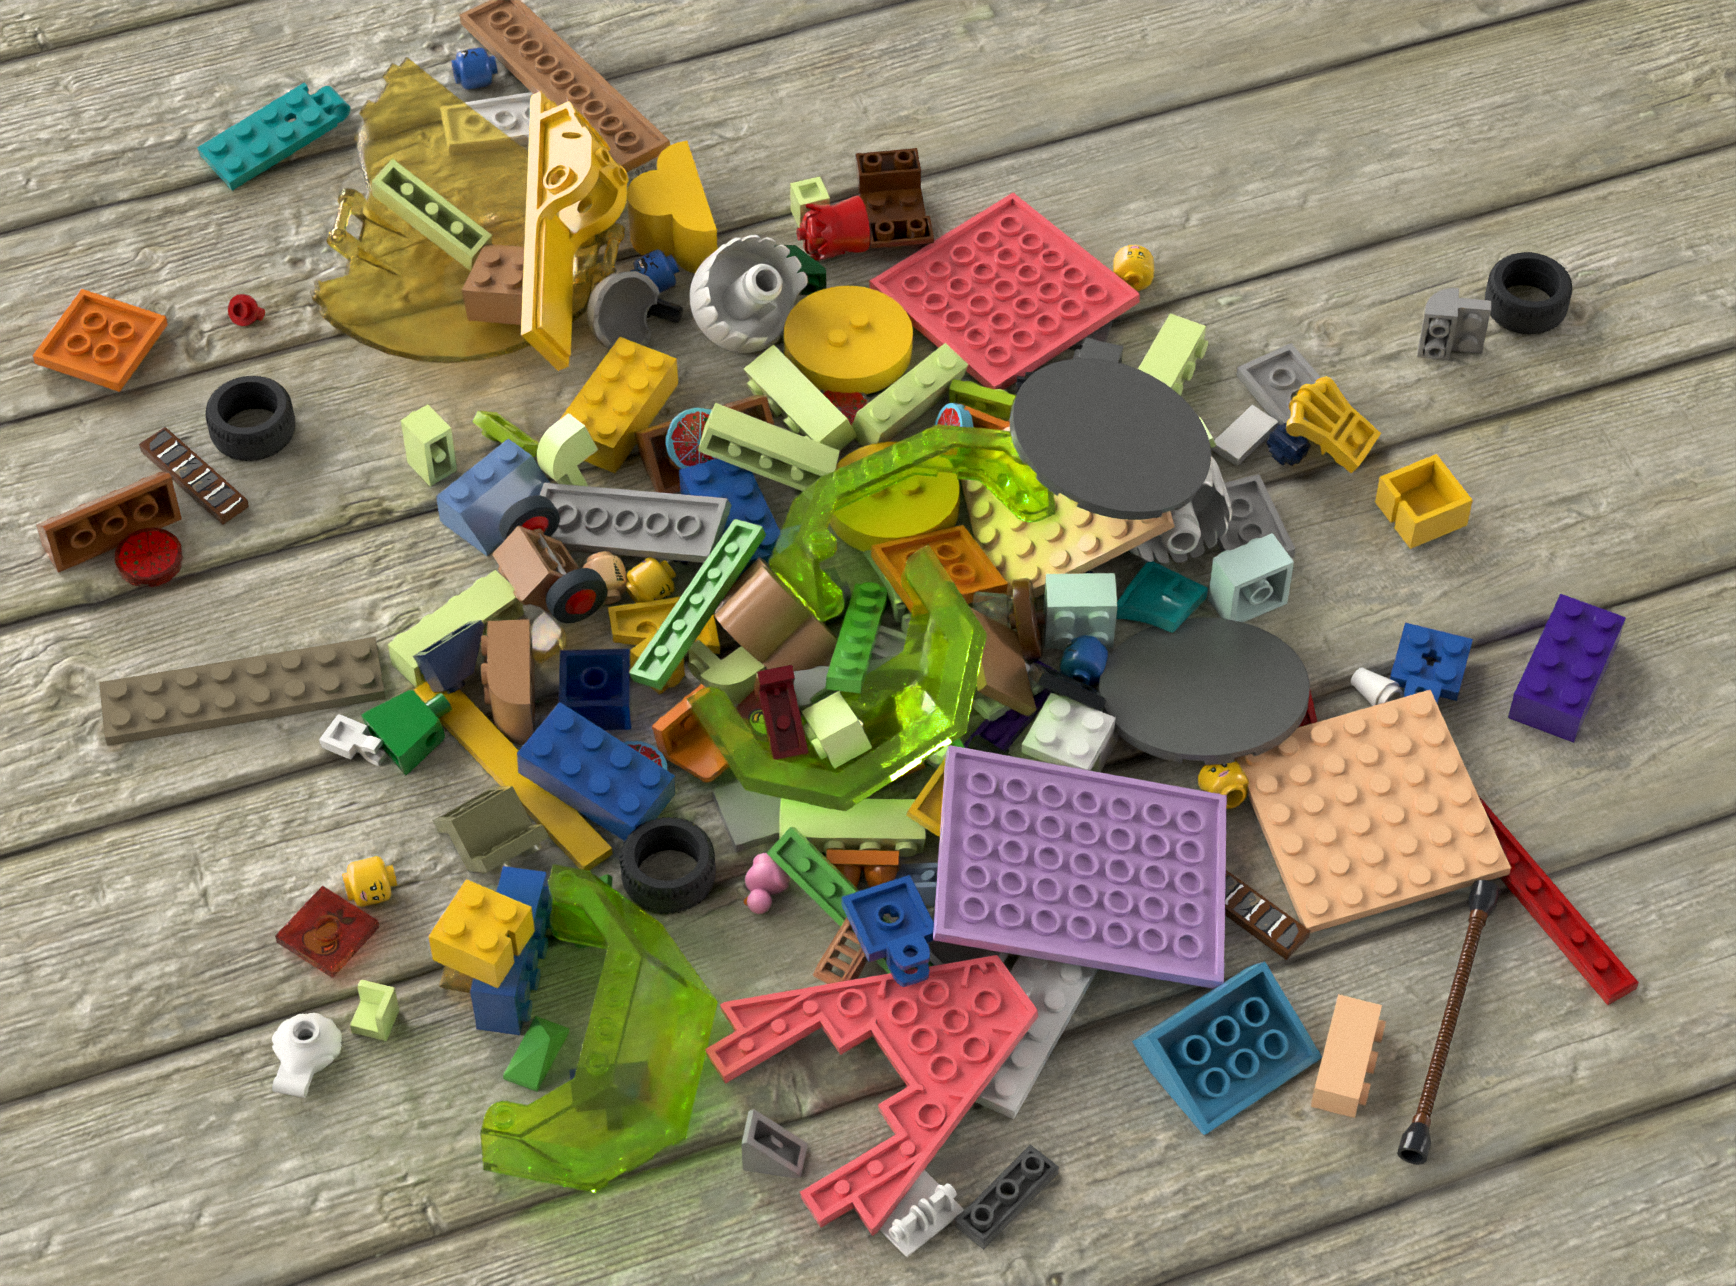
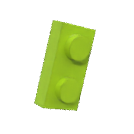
M952 380L949 388L950 403H960L998 419L1009 421L1015 395L1009 394L1002 389L994 390L979 386L972 381Z
M477 411L472 422L483 429L482 435L492 441L501 443L510 439L532 455V457H537L539 443L497 412Z

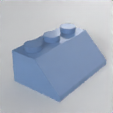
M507 439L436 496L440 522L488 556L504 542L499 531V523L503 514L513 504L526 497L540 496L543 484L550 482L532 455L510 439Z

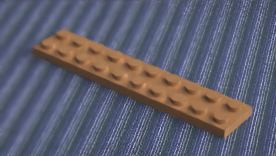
M489 0L459 15L461 24L533 94L542 91L557 106L570 101L605 139L611 149L609 153L617 163H620L626 172L657 158L664 149L670 146V140L521 0Z

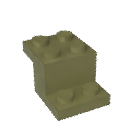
M493 786L432 820L438 833L449 834L467 870L481 872L482 874L491 872L492 875L501 872L503 866H511L510 859L520 854L522 857H526L542 848L540 842L549 838L543 824H532L513 786Z

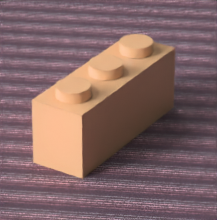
M1338 994L1311 1107L1355 1118L1358 1104L1366 1106L1371 1084L1364 1082L1366 1073L1374 1074L1379 1053L1371 1050L1374 1041L1381 1043L1386 1021L1379 1020L1382 1005Z

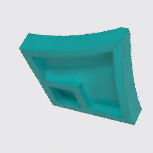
M1154 561L1147 562L1118 600L1116 619L1140 621L1173 633L1207 598L1208 588Z

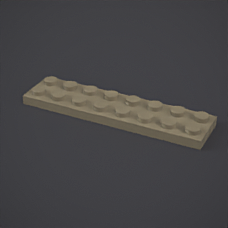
M376 637L99 682L104 736L107 746L386 699Z

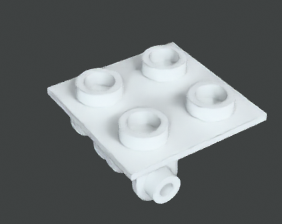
M924 1170L881 1227L880 1231L908 1257L956 1219L964 1209L953 1199L957 1196V1193L950 1184L939 1185Z

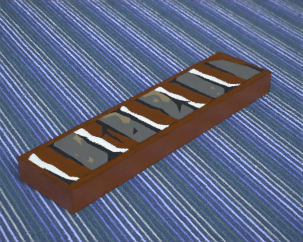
M166 427L139 444L141 452L163 472H169L172 480L222 525L249 507L248 500Z
M1226 870L1225 916L1287 960L1309 938L1310 930L1306 929L1305 926Z

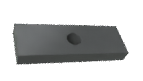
M1030 1144L955 1219V1227L984 1250L1059 1174V1166ZM1004 1193H1010V1194H1012V1195L1006 1196V1195H1003V1194H1004Z

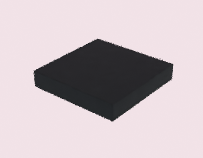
M1036 662L1032 663L1028 675L1036 684L1098 711H1102L1106 700L1096 688Z

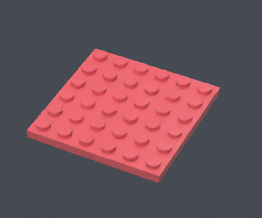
M1011 193L936 239L934 243L928 244L869 281L870 289L888 295L904 308L915 329L938 348L946 343L968 364L966 372L984 387L994 390H1004L1017 382V376L1025 377L1026 372H1032L1140 302V293L1015 193Z

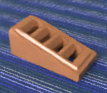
M848 918L843 922L813 973L814 977L827 984L858 979L867 962L862 947L859 951H856L845 945L847 939L860 945L855 933L852 932L853 928ZM840 952L853 959L851 964L838 958ZM833 966L845 972L843 977L831 972Z

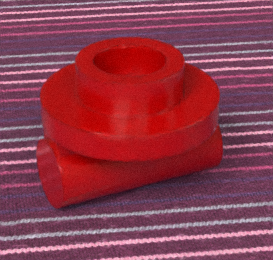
M238 294L229 302L228 315L236 325L248 326L254 323L255 320L261 321L265 316V309L258 307L257 302L252 296Z

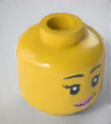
M1127 245L1115 254L1113 273L1137 292L1144 290L1152 283L1154 277V257L1143 246Z
M648 557L626 573L628 583L625 584L626 591L635 603L665 599L675 590L672 579L676 577V574L666 560L659 563L655 558Z
M1234 759L1232 763L1204 765L1198 775V785L1202 791L1227 795L1226 809H1232L1239 806L1245 800L1248 793L1249 779Z
M379 856L351 862L347 867V873L342 874L348 901L354 900L355 904L359 907L388 901L392 895L391 887L398 886L393 865L385 866L383 859Z

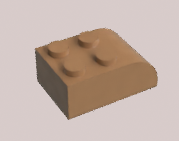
M486 244L482 248L462 288L468 321L521 325L524 247Z
M530 620L487 621V635L481 636L482 656H484V663L481 664L482 685H484L485 705H491L493 722L496 728L511 743L524 745L535 732V660Z

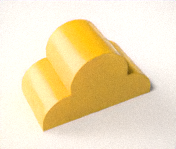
M688 141L672 144L659 155L657 170L640 174L628 186L627 203L630 241L633 248L641 255L659 249L666 257L672 254L673 258L683 269L695 274L703 261L718 249L717 229Z

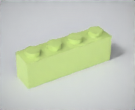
M391 159L372 180V194L376 199L468 270H472L482 248L486 244H492V235L394 159Z
M1170 313L1138 369L1162 381L1181 396L1183 382L1185 380L1189 381L1192 378L1196 366L1195 361L1197 358L1202 359L1207 350L1208 341L1204 339L1206 326Z
M946 343L857 412L851 425L857 435L855 439L863 447L890 441L949 394L952 380H962L968 364Z
M774 344L744 368L745 373L750 379L746 383L754 395L767 396L770 411L776 417L781 414L785 418L783 423L790 432L800 433L803 437L837 450H841L857 437L848 419Z
M718 403L714 404L704 426L698 451L821 499H823L834 476L840 451Z
M496 570L486 577L479 578L473 586L460 595L449 599L444 606L434 613L424 616L418 624L405 633L398 634L388 644L392 666L414 687L420 686L426 682V679L413 656L468 621L482 620L485 625L483 635H487V621L517 620L524 615L523 604L513 594L515 589Z
M781 798L779 839L789 827H795L819 852H824L825 854L827 849L899 851V856L901 857L914 856L917 853H923L925 828L906 816L907 811L916 799Z

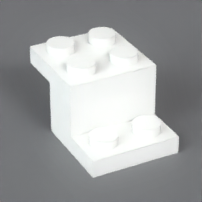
M1050 693L1022 743L1021 753L1051 764L1101 772L1120 737L1114 731L1116 717L1066 696Z

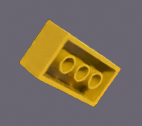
M622 337L617 339L560 418L562 419L569 413L587 428L598 450L585 459V462L613 473L618 471L637 444L634 432L649 427L677 387V358Z

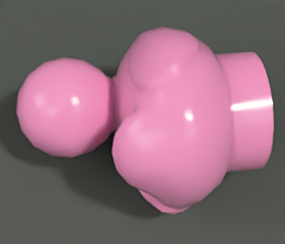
M767 853L759 854L753 859V866L747 871L745 876L746 887L751 893L744 899V904L755 914L766 913L772 905L770 895L783 892L789 887L790 876Z

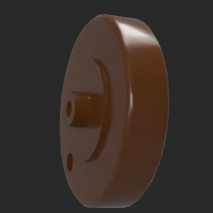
M1028 577L1014 579L1012 582L1014 614H1009L1010 626L1012 630L1017 629L1024 659L1026 661L1039 660L1043 657L1040 625L1046 624L1044 609L1038 610L1031 580Z

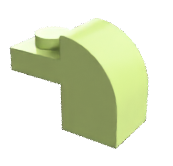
M568 413L552 425L541 438L537 449V462L540 469L557 481L558 484L588 486L577 465L598 449L585 425Z
M700 640L692 644L688 650L689 670L695 678L700 680V685L702 684L711 690L714 703L733 705L744 702L755 695L754 683L757 671L765 670V666L742 646L720 660Z

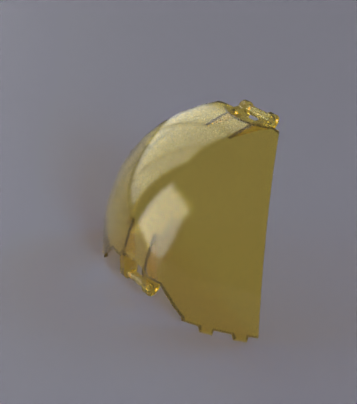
M408 57L403 60L400 66L391 63L382 76L387 83L375 102L367 99L359 114L364 121L353 139L357 143L359 161L367 188L366 197L356 189L344 188L340 191L337 200L340 204L333 229L328 232L326 240L330 247L347 259L345 276L323 282L320 280L314 281L315 289L310 290L311 298L320 306L321 309L318 311L320 315L333 327L349 337L386 354L415 361L437 363L480 361L510 354L531 346L521 336V325L468 321L462 288L471 271L372 194V180L391 159H394L492 235V244L524 247L528 151L450 92ZM592 204L589 205L583 211V213L587 212L591 208ZM350 213L363 222L359 239H356L346 231ZM614 223L605 231L588 238L574 254L572 322L587 312L588 301L595 286L611 274L617 273L615 262L619 244L623 241L625 235V228L618 223ZM606 244L603 262L597 263L599 249Z

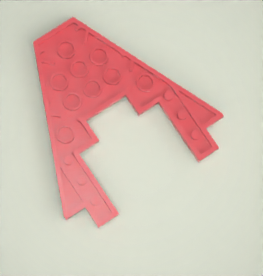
M998 955L930 966L929 978L927 980L907 987L900 986L894 980L892 974L889 973L723 1002L720 1004L721 1011L735 1032L709 1046L705 1051L707 1057L726 1084L820 1028L824 1030L840 1055L870 1037L875 1039L907 1085V1088L878 1104L879 1112L895 1135L800 1191L801 1199L821 1228L854 1208L873 1236L878 1233L1038 1018V1010ZM917 969L907 970L904 972L907 974H914L917 972Z

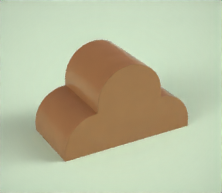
M760 557L734 582L714 614L723 628L767 669L792 665L793 671L813 669L818 666H830L838 638L771 566Z

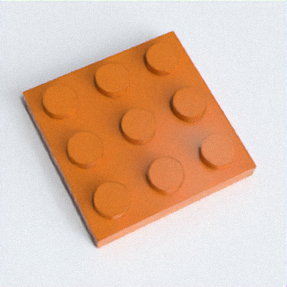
M81 289L33 354L34 362L37 365L120 392L167 327L166 316Z
M964 525L871 546V558L913 616L1007 595L1008 583Z

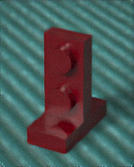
M792 665L757 671L754 683L756 700L760 701L773 763L805 757L809 754L794 689L795 675Z

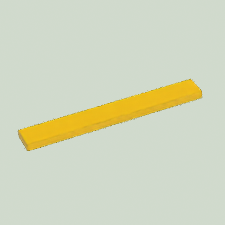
M427 681L414 689V692L424 703L439 693L446 697L452 710L439 719L441 724L500 786H513L526 813L536 824H543L553 842L584 874L613 855L612 847L574 808L518 773L517 752L519 750L460 689L450 694H447L446 691L433 692Z

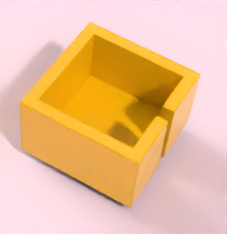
M1437 454L1379 477L1375 503L1389 522H1395V530L1410 549L1467 526L1473 502L1472 498Z
M466 879L428 936L432 959L499 988L515 963L514 955H520L535 932L532 907Z

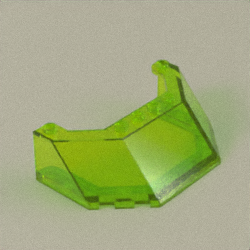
M938 424L820 477L794 498L769 559V567L822 623L837 616L844 609L842 590L820 568L819 563L832 557L837 551L836 539L827 530L834 511L913 475L937 477L939 472L957 474V479L980 481L1019 520L1024 522H1038L1054 515V493L1036 479L1037 474L1028 463L1024 464L1014 447L1010 431Z
M929 544L908 558L901 575L902 587L913 602L903 651L868 673L865 677L861 693L840 691V694L859 720L872 746L868 751L834 769L827 757L822 760L820 759L815 748L805 735L809 752L808 756L785 761L774 760L771 756L764 722L741 718L722 689L714 686L705 687L686 699L688 709L745 791L846 812L967 733L987 633ZM801 716L802 725L807 724L804 716Z
M553 864L548 881V890L553 903L550 913V930L552 934L562 941L607 949L575 1077L528 1105L500 1101L487 1109L480 1131L483 1170L595 1193L607 1186L610 1180L626 1171L628 1173L653 1159L654 1154L671 1144L675 1146L686 1139L706 1057L705 1049L708 1048L718 1001L662 923L590 871Z

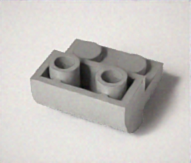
M1459 288L1444 289L1432 295L1425 307L1417 357L1449 360L1451 351L1482 354L1491 313V301L1459 298Z

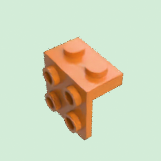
M702 684L685 696L681 702L652 725L658 750L663 753L664 758L706 783L712 782L755 744L753 735L717 714L712 692Z

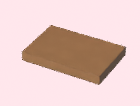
M968 606L960 613L978 692L1023 715H1031L1036 711V706L1018 633Z

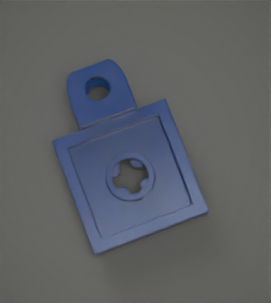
M1405 622L1390 679L1397 682L1399 687L1405 688L1404 697L1431 690L1437 705L1440 697L1457 701L1473 639ZM1432 657L1438 660L1439 662H1435L1433 666L1427 665V660L1424 658Z
M910 875L841 897L843 910L868 962L886 957V964L894 980L902 987H907L929 978L928 962L930 960V950L927 943L934 941V922ZM889 913L892 918L898 917L899 919L894 923L883 922V915ZM912 967L917 968V972L914 974L904 972Z

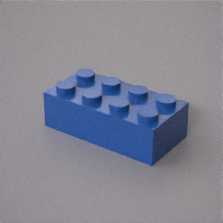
M714 459L679 470L680 492L682 495L727 498L729 500L731 509L723 534L734 519L763 527L766 536L738 578L758 557L765 560L780 577L789 574V549L751 471L720 459Z
M561 702L557 704L517 752L519 774L623 841L639 825L644 824L646 821L649 822L651 819L655 820L675 796L674 774Z
M503 866L496 892L532 907L535 932L520 955H514L515 963L499 988L473 978L470 994L476 1029L520 1035L523 1022H529L531 1018L532 1000H529L531 990L537 991L539 986L540 969L537 967L539 959L546 958L548 938L545 935L547 928L552 929L554 926L556 908L551 907L553 887H548L546 872Z

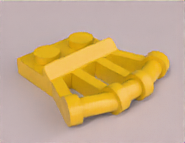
M1328 376L1317 379L1314 384L1302 385L1297 395L1289 403L1291 416L1286 424L1287 433L1294 437L1303 436L1320 445L1322 455L1326 452L1329 453L1339 465L1343 466L1350 473H1353L1360 466L1381 435L1380 431L1348 403L1337 385Z

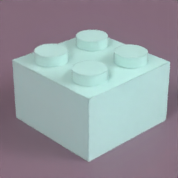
M1273 533L1262 538H1254L1247 544L1233 550H1225L1213 558L1208 600L1222 619L1239 622L1248 621L1281 607L1288 602L1294 561Z
M1115 573L1046 574L1043 608L1046 624L1043 625L1045 648L1064 650L1068 641L1082 635L1093 636L1100 640L1105 648H1113L1117 614Z

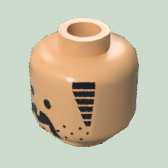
M609 551L598 552L589 556L586 560L587 563L582 568H590L597 571L605 581L608 594L603 604L618 602L621 599V595L626 592L625 584L628 583L623 560Z

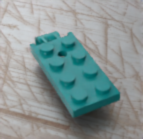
M302 83L203 143L197 149L205 162L233 191L337 127V124L344 121L350 114V106L331 86H324L315 94L310 95L308 93V86ZM291 119H296V120L293 121V122H287V121H289V120H291Z

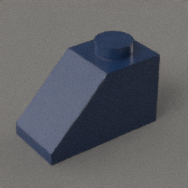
M482 620L468 621L413 656L433 692L446 691L447 694L453 693L466 684L464 679L474 673L481 636L485 626Z

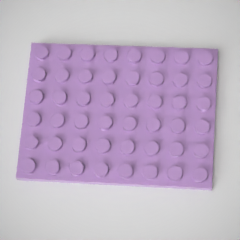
M949 745L945 755L933 940L1214 989L1224 983L1227 795Z

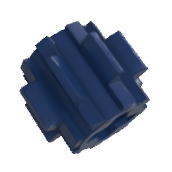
M1284 423L1283 425H1278L1271 432L1266 445H1268L1269 452L1272 454L1271 457L1282 466L1286 462L1293 466L1294 464H1299L1306 457L1311 444L1303 436L1294 437L1289 435L1286 431L1287 423Z

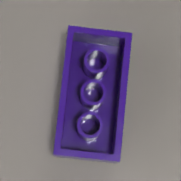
M1560 594L1514 692L1508 718L1574 743L1617 648L1626 617Z

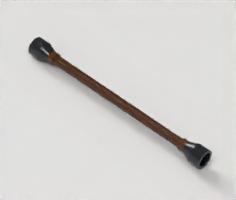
M1477 880L1472 884L1468 899L1470 909L1469 926L1416 1115L1413 1116L1411 1125L1402 1134L1397 1152L1398 1156L1407 1163L1420 1165L1427 1161L1431 1146L1430 1118L1483 927L1486 925L1487 918L1496 909L1501 891L1495 883L1488 880Z

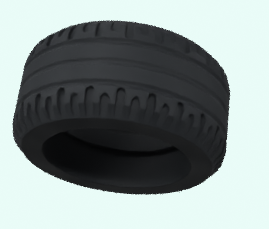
M1533 252L1508 255L1495 264L1488 277L1485 300L1491 301L1490 316L1500 326L1512 332L1531 335L1550 331L1557 327L1567 315L1572 296V281L1565 268L1548 256ZM1517 285L1532 286L1544 291L1550 298L1543 301H1527L1512 295L1507 288Z
M242 376L227 381L212 393L206 405L205 417L211 441L222 454L236 460L257 461L273 456L287 446L295 431L296 422L291 398L282 385L270 378ZM249 409H264L274 413L269 420L254 427L240 428L227 423L236 414Z
M676 817L651 819L649 822L646 821L644 824L639 825L635 831H632L621 849L620 867L624 889L635 903L648 911L659 912L660 914L684 912L686 909H692V907L697 906V903H701L712 889L716 875L714 847L705 831L698 827V825L693 824V822H689L686 819L683 820L682 818L677 819ZM666 850L683 852L697 862V865L690 873L679 879L669 881L653 879L639 869L646 858Z

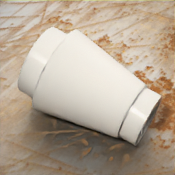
M1363 667L1356 670L1351 678V684L1372 706L1403 697V691L1399 688L1397 682L1366 670Z

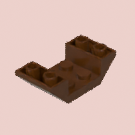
M917 148L856 153L858 193L865 204L870 227L869 248L934 243L930 216H926L921 191V166Z

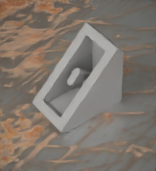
M752 1109L748 1112L741 1144L743 1170L799 1178L802 1174L808 1143L755 1109Z

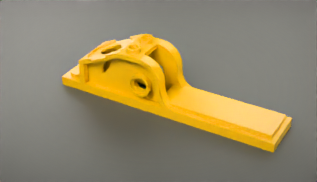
M540 91L531 95L521 336L557 371L569 367V356H571L574 254L584 241L605 231L620 217L626 205L627 183L629 179L626 170L612 158L609 153L611 149L605 139L570 101L557 106L554 101H550ZM592 204L591 208L587 212L583 213V211L589 205Z

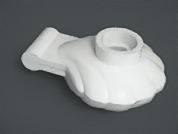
M318 1013L298 1014L281 1023L272 1037L274 1044L272 1048L281 1062L273 1082V1092L306 1098L314 1073L323 1070L340 1054L342 1034L333 1020L325 1018Z

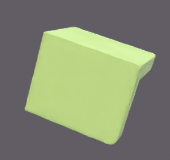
M821 177L790 183L791 212L800 228L803 216L806 212L810 211V209L806 208V204L830 205V197Z
M360 980L358 984L360 1003L350 1024L351 1032L387 1041L399 1013L395 988Z

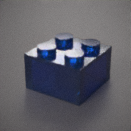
M630 649L560 650L559 702L603 730H632V678L629 674L631 670Z

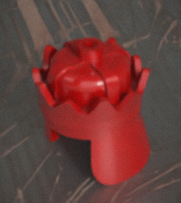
M856 195L831 206L829 204H806V208L810 209V211L806 212L803 216L800 228L796 230L798 241L803 240V249L814 260L821 261L834 258L835 256L845 254V251L861 253L869 249V220L865 204L860 196Z

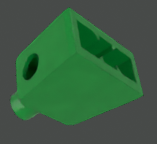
M408 690L364 712L361 716L365 725L368 726L370 736L382 740L381 748L406 776L444 740L445 733L439 719L450 712L452 707L442 693L437 694L424 703L413 690Z

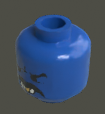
M482 47L459 51L456 54V60H451L456 84H461L465 90L490 86L492 75L498 74L495 57L488 56L487 51Z
M659 249L635 259L633 263L634 269L630 270V272L637 271L648 276L658 287L659 294L676 285L674 274L680 272L672 254L666 257Z
M1082 635L1068 641L1064 648L1060 672L1087 685L1094 686L1099 683L1100 675L1104 672L1108 651L1100 640L1093 636Z

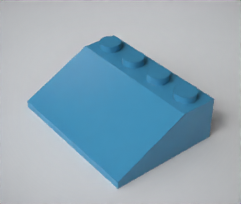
M1265 961L1242 970L1132 1041L1151 1074L1203 1135L1209 1133L1322 1058Z

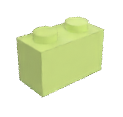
M428 404L417 411L411 412L401 420L407 463L430 487L457 471L451 427Z
M839 691L801 711L807 724L803 725L805 735L815 748L820 759L822 760L827 757L834 769L872 748L859 720Z

